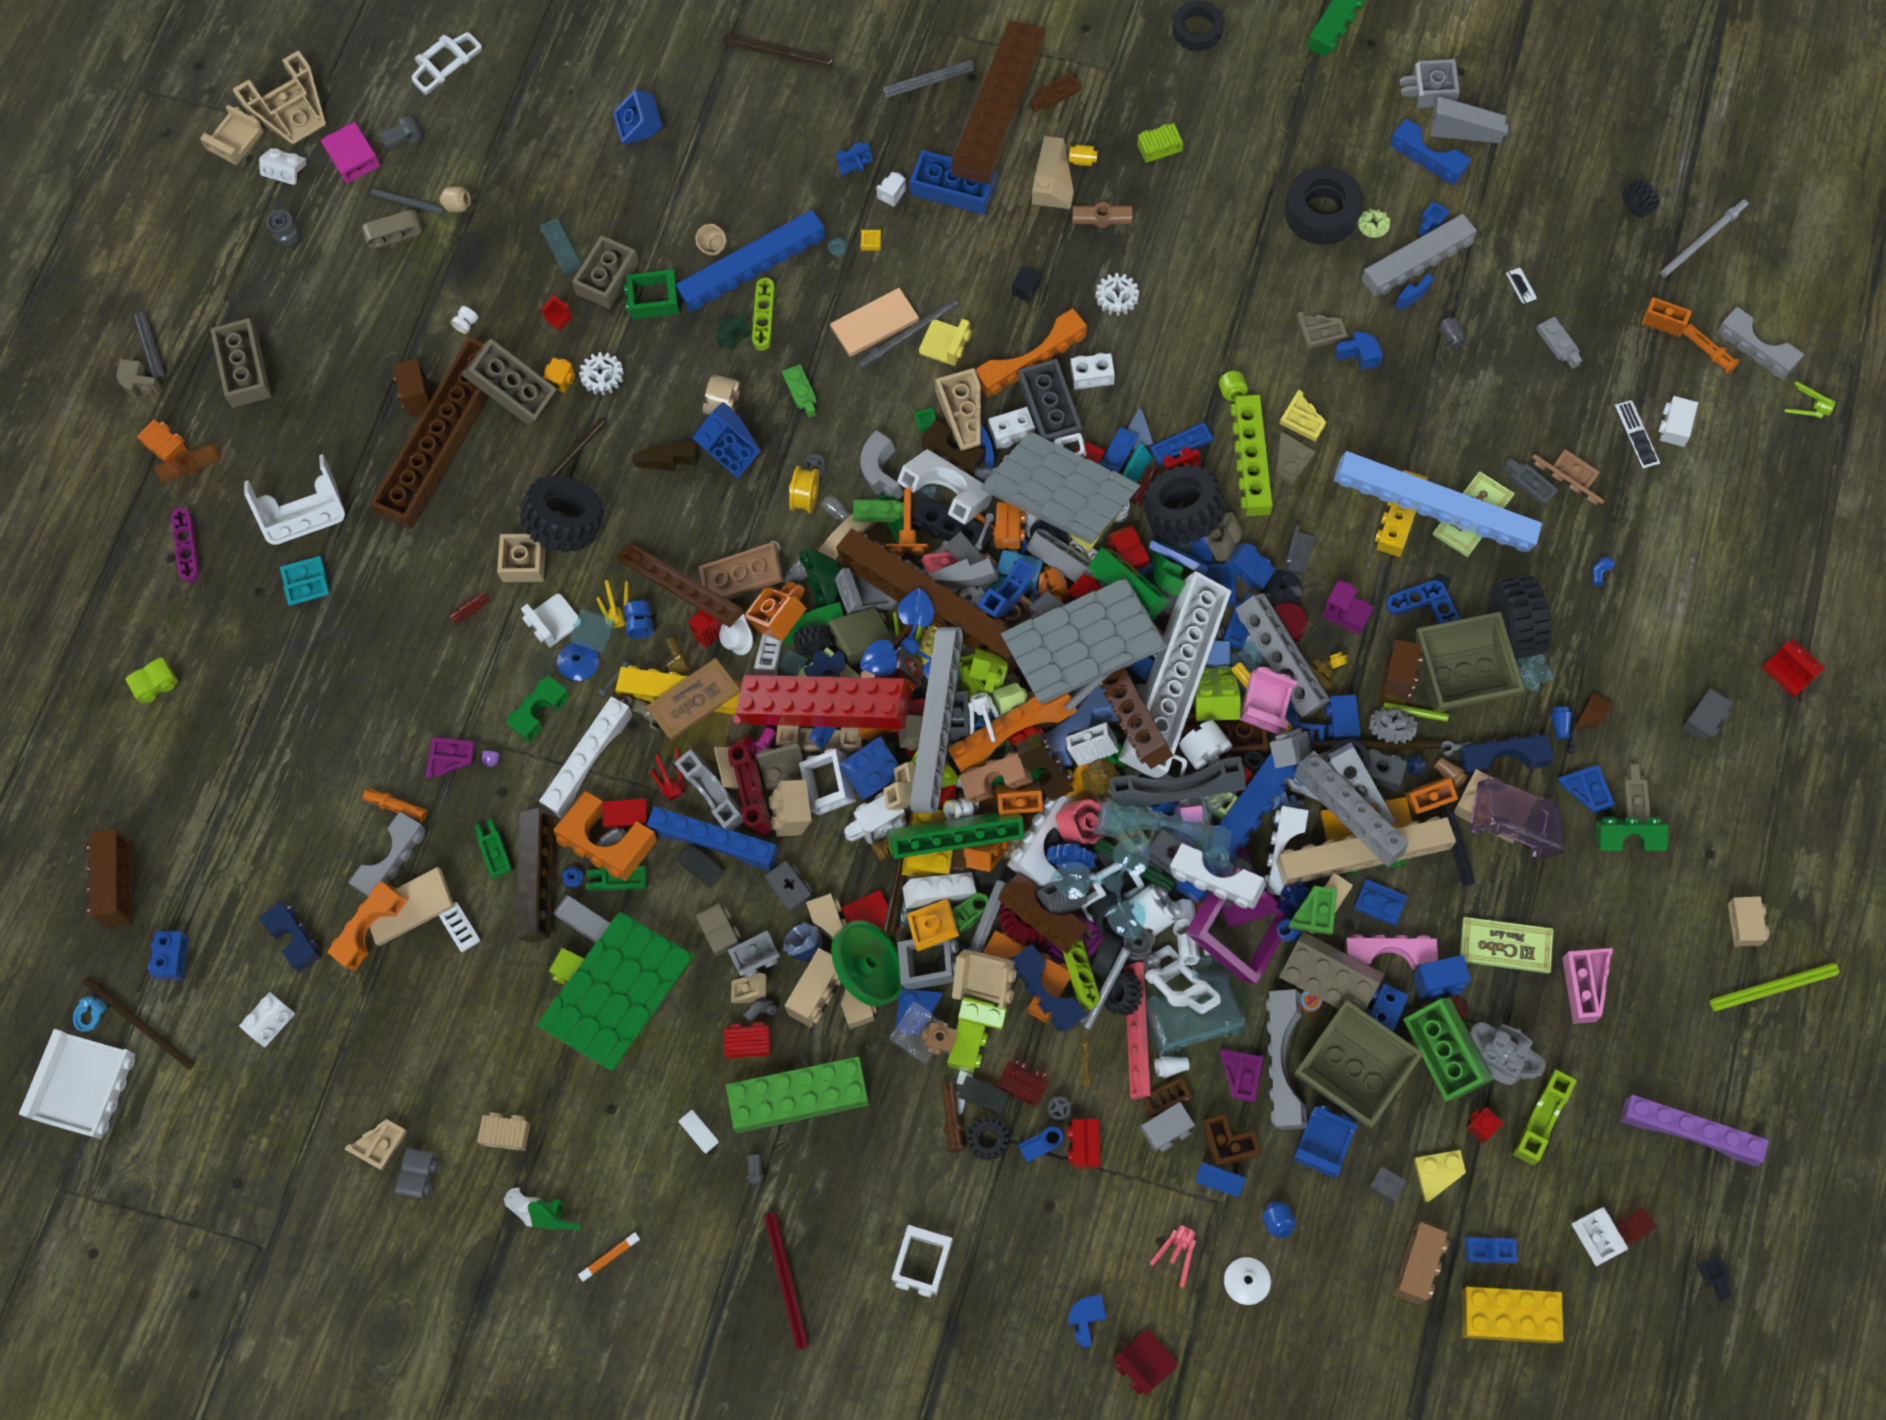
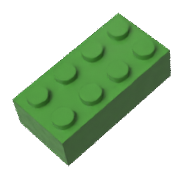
M1441 998L1403 1019L1419 1051L1423 1053L1422 1057L1445 1102L1456 1100L1493 1080L1451 998Z

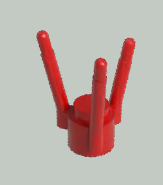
M679 748L675 749L676 761L681 757ZM656 754L655 759L665 780L664 785L652 769L649 771L662 790L664 797H667L668 800L681 797L684 794L683 790L686 789L682 772L677 767L679 781H676V778L669 779L659 755Z

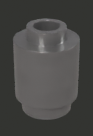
M1448 317L1441 321L1438 329L1448 346L1455 349L1466 342V334L1456 318L1451 319V317Z
M614 827L599 837L596 845L600 847L615 845L627 833L622 827L620 829Z

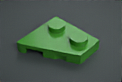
M1314 886L1288 924V928L1331 935L1333 933L1337 889Z

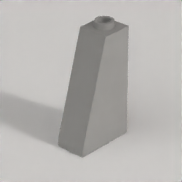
M1438 97L1431 121L1430 136L1501 143L1503 136H1507L1508 124H1505L1506 115Z

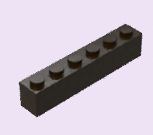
M542 808L520 812L516 939L531 943L551 938L554 812Z

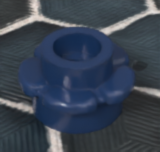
M1415 755V757L1408 759L1407 770L1410 775L1421 776L1426 769V764L1419 755Z

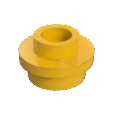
M1342 652L1330 656L1331 660L1327 663L1331 665L1332 669L1347 664L1346 658H1348V655L1343 656Z

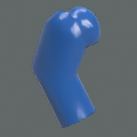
M1604 557L1593 566L1592 577L1594 586L1604 584L1603 573L1614 568V560Z

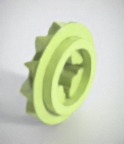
M1370 208L1366 212L1363 211L1358 221V227L1368 237H1381L1389 230L1390 218L1387 217L1386 212L1383 213L1379 209L1372 210ZM1372 218L1378 222L1377 228L1374 223H1371Z

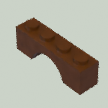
M1019 872L1004 886L998 900L1055 944L1057 948L1068 954L1082 940L1088 926L1072 913L1054 915L1044 910L1038 904L1035 897L1036 885Z

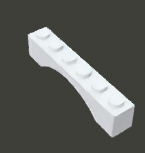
M612 696L610 697L539 800L545 810L554 812V815L560 819L564 817L574 802L586 774L597 757L622 732L633 716L629 706Z

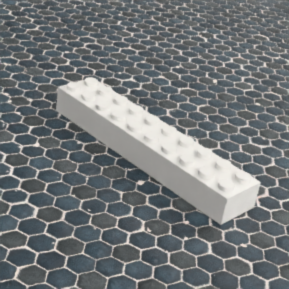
M1196 571L1184 579L1185 584L1177 597L1163 636L1168 648L1157 652L1141 696L1173 755L1231 594V590ZM1126 738L1119 761L1154 779H1158L1168 773L1173 757L1150 769L1146 762L1141 764L1135 754L1138 751L1137 747L1133 749Z

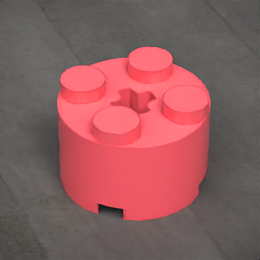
M1090 799L1068 802L1055 816L1059 833L1067 844L1097 843L1098 839L1104 838L1106 834L1105 828L1109 821L1103 805Z

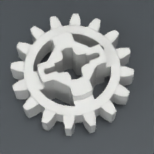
M1118 273L1115 274L1114 278L1108 275L1107 281L1101 279V285H1097V305H1102V311L1108 309L1109 315L1113 311L1116 312L1117 316L1120 315L1121 311L1126 315L1128 308L1134 310V304H1138L1139 290H1137V283L1133 284V278L1127 280L1126 274L1122 278L1119 277Z
M599 352L598 357L592 354L591 360H584L586 365L580 366L582 372H579L582 385L586 386L588 392L593 390V393L596 395L598 391H601L602 395H605L606 390L612 393L613 387L619 388L617 382H623L622 375H624L621 362L617 361L616 356L611 358L609 353L602 356V353Z

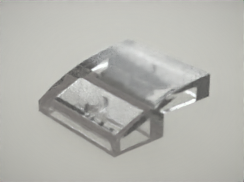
M913 1001L889 1039L925 1065L932 1054L927 1052L928 1048L922 1047L924 1041L920 1039L923 1028H928L930 1023L935 1024V1021L941 1020ZM935 1035L936 1039L940 1041L939 1036Z

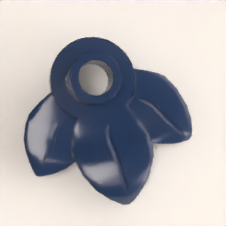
M817 650L813 657V665L804 668L805 675L811 677H840V673L845 668V658L841 651L835 653L830 658L827 654Z

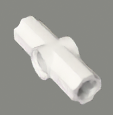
M1181 899L1177 901L1181 908V913L1178 914L1179 918L1173 926V932L1177 935L1180 963L1192 966L1200 960L1199 945L1186 935L1185 932L1196 915L1195 903L1191 899Z

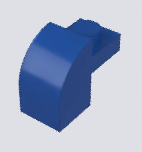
M1355 332L1351 341L1345 340L1337 344L1334 352L1336 361L1356 357L1361 370L1380 366L1383 358L1377 340L1363 332Z
M1102 1295L1085 1297L1076 1302L1070 1311L1068 1327L1078 1325V1329H1075L1074 1333L1076 1344L1081 1343L1082 1349L1091 1348L1092 1346L1088 1323L1106 1320Z

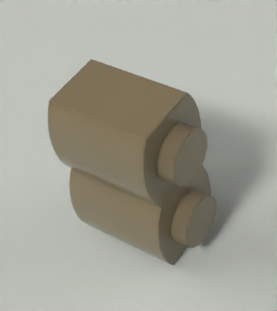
M1233 512L1225 513V517L1219 523V527L1215 531L1212 530L1211 535L1208 536V546L1217 561H1227L1242 536V529Z
M717 904L695 915L716 957L727 952V949L739 944L737 939L741 938L736 926L731 928L728 920L732 918L726 907L722 909L720 904Z

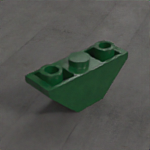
M812 547L798 551L800 562L807 573L808 584L814 592L815 603L819 608L834 604L839 591L835 578L840 572L836 560Z

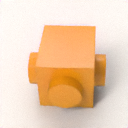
M553 358L551 363L547 364L543 377L544 380L556 388V391L566 393L569 384L574 382L575 372L569 361Z

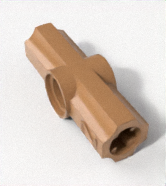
M1099 202L1095 206H1073L1072 222L1073 224H1095L1099 228H1105L1109 224H1132V206H1110L1106 202Z

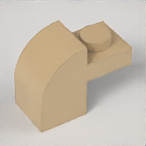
M906 762L894 768L896 783L883 789L887 810H902L910 806L915 773L914 763Z

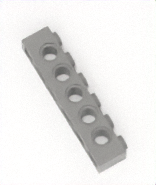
M1265 594L1253 595L1235 610L1238 613L1239 620L1246 626L1250 638L1256 642L1261 656L1267 660L1272 672L1279 675H1288L1292 680L1298 682L1297 686L1292 689L1290 696L1295 711L1301 717L1313 714L1330 702L1327 694ZM1302 688L1305 691V696L1302 694Z
M1315 751L1298 763L1294 776L1387 867L1404 855L1409 842Z

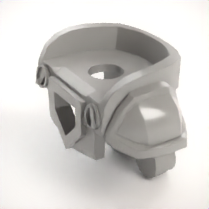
M1482 1022L1477 1023L1472 1028L1470 1036L1493 1079L1504 1084L1513 1085L1521 1079H1534L1542 1075L1545 1070V1060L1538 1053L1530 1049L1533 1041L1525 1036L1520 1029H1514L1504 1024L1495 1029L1489 1024ZM1510 1037H1516L1519 1044L1511 1041Z

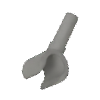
M1445 741L1441 747L1448 746L1451 748L1450 751L1444 752V755L1449 757L1454 751L1460 750L1464 745L1471 742L1453 744L1450 741Z

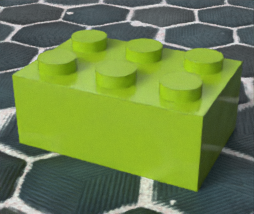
M1232 667L1204 668L1193 699L1196 721L1240 719V692L1236 675L1231 670Z

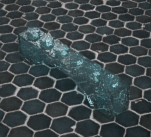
M1113 801L1102 802L1098 808L1094 829L1095 834L1116 838L1136 830H1165L1172 832L1176 837L1184 840L1194 849L1202 851L1203 858L1224 862L1228 857L1232 831L1226 830V827L1219 825L1213 827L1206 826L1201 821H1184L1179 816H1162L1157 811L1144 812L1135 806L1122 807Z

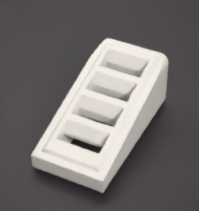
M762 634L754 665L755 675H777L783 641ZM766 643L776 644V646H767Z
M455 902L453 903L455 907L440 914L439 917L463 953L481 940L460 905ZM460 919L463 920L461 923L457 924L452 928V924L459 921ZM465 927L468 928L467 930L463 931L462 933L456 935V932L460 931L461 929H463V928H465ZM469 934L473 936L468 940L464 941L463 943L460 942L461 939L465 938Z

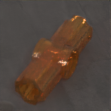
M212 443L192 452L181 451L174 459L159 464L154 469L160 482L165 483L182 475L193 476L197 474L200 468L220 461V457Z

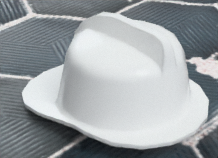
M744 614L730 628L722 624L719 632L721 644L738 655L748 653L753 644V635Z

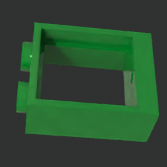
M674 269L627 275L624 291L625 295H628L629 300H625L626 311L631 313L632 320L680 314L678 293L675 285L677 284ZM667 283L668 301L635 304L634 287Z

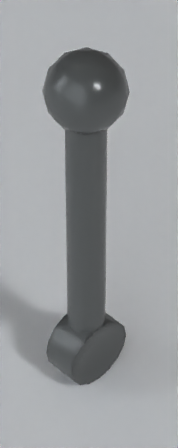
M627 661L621 664V667L627 668L630 666ZM620 670L604 688L599 690L600 696H606L607 690L618 679Z

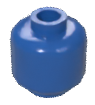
M1278 1201L1272 1202L1266 1206V1210L1262 1214L1263 1222L1270 1235L1284 1238L1293 1233L1296 1220L1287 1204H1279Z

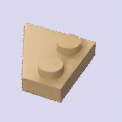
M386 1119L378 1124L374 1130L362 1135L361 1139L352 1145H347L345 1150L384 1171L407 1131Z

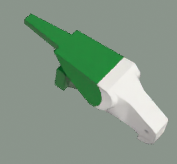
M519 1188L509 1190L504 1198L505 1205L526 1226L558 1230L560 1228L581 1231V1225L559 1220L562 1214V1202L555 1199L551 1202H546L540 1198L526 1197L520 1193Z

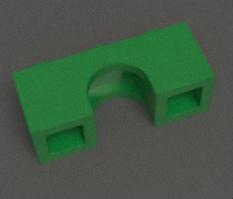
M548 675L537 683L536 689L531 695H527L523 699L522 705L508 716L506 724L511 731L530 744L543 729L540 722L535 719L536 712L543 707H549L558 712L571 696L566 688Z
M1604 817L1603 820H1596L1595 846L1600 851H1623V841L1630 834L1639 835V846L1645 851H1667L1668 824L1661 820L1660 817H1648L1647 820H1639L1637 817H1626L1625 820H1617L1615 817Z

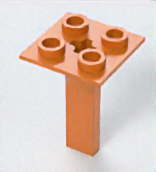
M904 489V530L899 531V544H885L888 552H894L900 557H903L904 554H912L913 557H923L924 554H929L928 544H916V531L911 530V489Z

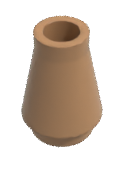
M1441 758L1434 766L1443 778H1450L1452 780L1453 786L1456 789L1468 777L1465 774V770L1446 761L1444 758Z

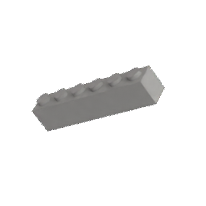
M1461 214L1364 269L1361 280L1374 297L1380 294L1385 295L1394 286L1403 285L1410 277L1420 275L1429 266L1434 267L1447 256L1452 257L1459 249L1472 245L1477 230L1466 216Z

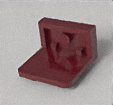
M1149 1330L1144 1331L1113 1359L1115 1370L1122 1377L1126 1375L1131 1381L1129 1386L1138 1396L1142 1394L1144 1397L1178 1366L1176 1360Z

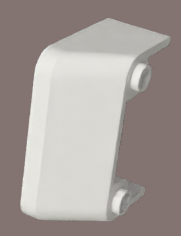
M323 454L319 455L320 468L323 475L315 480L317 493L278 506L276 500L271 496L265 495L256 498L249 481L244 482L246 499L266 541L270 544L276 545L337 524L344 519L345 512L338 488Z

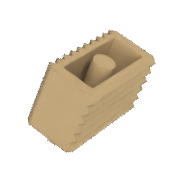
M489 1113V1116L482 1115L477 1143L481 1146L525 1151L530 1124L525 1121V1117L512 1115L511 1119L503 1118V1115L499 1113Z

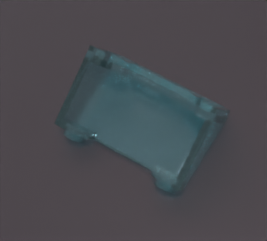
M1222 977L1210 981L1209 985L1220 995L1221 1003L1204 1014L1198 1013L1188 1005L1185 1007L1172 1006L1167 1001V997L1159 998V996H1153L1146 999V1020L1158 1058L1160 1056H1169V1052L1175 1049L1180 1051L1183 1047L1221 1036L1224 1038L1228 1037L1229 1032L1233 1034V1037L1245 1033L1247 1025L1228 980H1223ZM1206 993L1195 1001L1199 1004H1204L1212 999V997Z

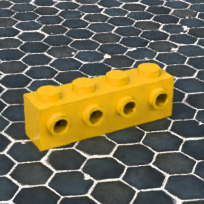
M1406 470L1403 471L1405 473H1408L1410 475L1416 476L1424 480H1427L1428 478ZM1389 501L1387 506L1391 507L1390 511L1384 512L1381 521L1382 524H1385L1383 530H1378L1375 541L1378 542L1376 550L1400 557L1416 511L1401 508L1398 504Z

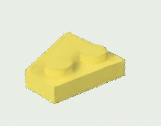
M1298 390L1280 419L1279 424L1316 442L1326 425V421L1321 415L1317 414L1315 407L1306 401L1303 397V392Z
M1460 1150L1414 1159L1424 1203L1431 1201L1466 1173Z

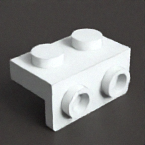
M271 148L259 158L260 174L262 176L292 185L297 183V173L306 166V158L300 157L297 154L282 152L276 148Z
M269 992L239 1026L255 1041L266 1047L295 1013Z
M1604 1207L1572 1223L1574 1230L1595 1266L1628 1250L1624 1239L1619 1234Z

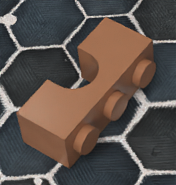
M1017 752L1009 753L1001 760L988 761L983 767L969 768L965 771L966 773L959 775L965 799L973 804L994 797L991 786L993 781L999 776H1003L1005 785L1012 789L1033 782L1031 772L1028 771L1020 760Z

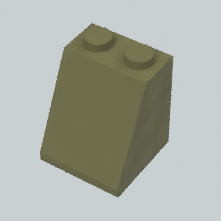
M875 607L829 621L832 639L838 650L842 652L846 664L852 670L860 667L862 656L872 643L878 640H888L892 643L896 638L892 629H887L885 625L887 621L883 613H878Z

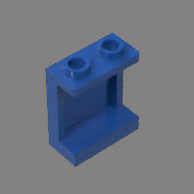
M1322 1105L1319 1107L1315 1106L1293 1160L1336 1179L1358 1124L1354 1123V1119L1349 1116L1333 1114L1332 1110Z

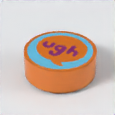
M1303 991L1301 994L1302 1009L1309 1013L1317 1011L1322 1004V1000Z

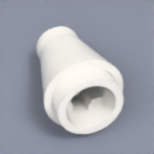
M1160 1056L1154 1061L1156 1075L1167 1078L1189 1070L1188 1058Z

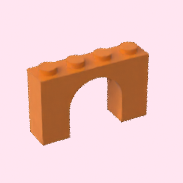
M584 791L554 828L556 841L563 847L568 846L572 848L579 857H587L596 867L607 869L608 873L614 878L618 879L620 877L626 881L657 842L655 833L636 821L625 837L617 844L609 847H600L592 844L588 840L589 832L603 815V802Z
M995 930L983 954L1011 960L1029 946L1026 943L1021 946L1018 942H1013L1012 936H1006V932L1001 931L999 933ZM1040 952V955L1046 961V967L1041 975V983L1050 995L1062 998L1071 982L1067 965L1063 963L1058 965L1051 961L1052 958ZM1034 996L1028 1007V1013L1048 1023L1051 1018L1048 1013L1044 1014L1037 1005L1039 1001Z

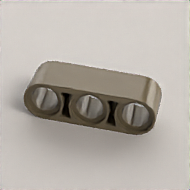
M408 210L368 222L363 225L362 231L367 246L369 248H378L417 236L421 233L422 228L416 211Z

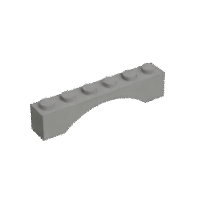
M1296 989L1269 991V998L1266 1000L1267 1011L1270 1012L1267 1029L1268 1033L1271 1034L1268 1052L1272 1056L1269 1075L1273 1079V1087L1270 1088L1271 1101H1274L1271 1121L1280 1130L1306 1129V1105L1292 1087L1286 1062L1290 1036L1295 1025L1302 1017L1301 994Z

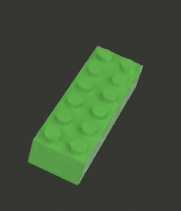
M859 1057L726 1085L733 1129L736 1134L869 1106Z

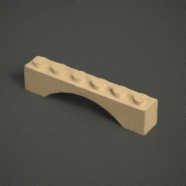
M828 894L806 902L814 926H817L819 931L833 941L836 932L846 925L845 919L840 920L838 912L841 911L838 899L833 900L832 895ZM845 989L841 1006L849 1029L875 1021L873 1014L877 1013L876 1008L862 1003Z

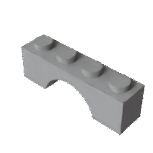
M1736 307L1722 322L1717 333L1724 340L1735 345L1741 352L1753 358L1756 363L1770 370L1774 376L1784 380L1798 365L1804 354L1788 342L1777 346L1761 342L1755 336L1752 329L1754 318L1739 307Z
M1301 728L1275 736L1276 740L1270 742L1275 768L1298 764L1312 753L1308 731L1301 732Z
M690 749L675 762V765L685 778L708 801L712 809L711 812L724 829L734 831L744 822L740 810L741 807L727 788L723 787L720 779L700 753Z
M402 812L398 813L387 829L392 837V849L387 858L376 865H361L349 881V884L354 889L367 897L371 894L373 887L380 881L388 884L390 880L397 876L399 867L410 858L412 849L424 838L426 830L423 826Z

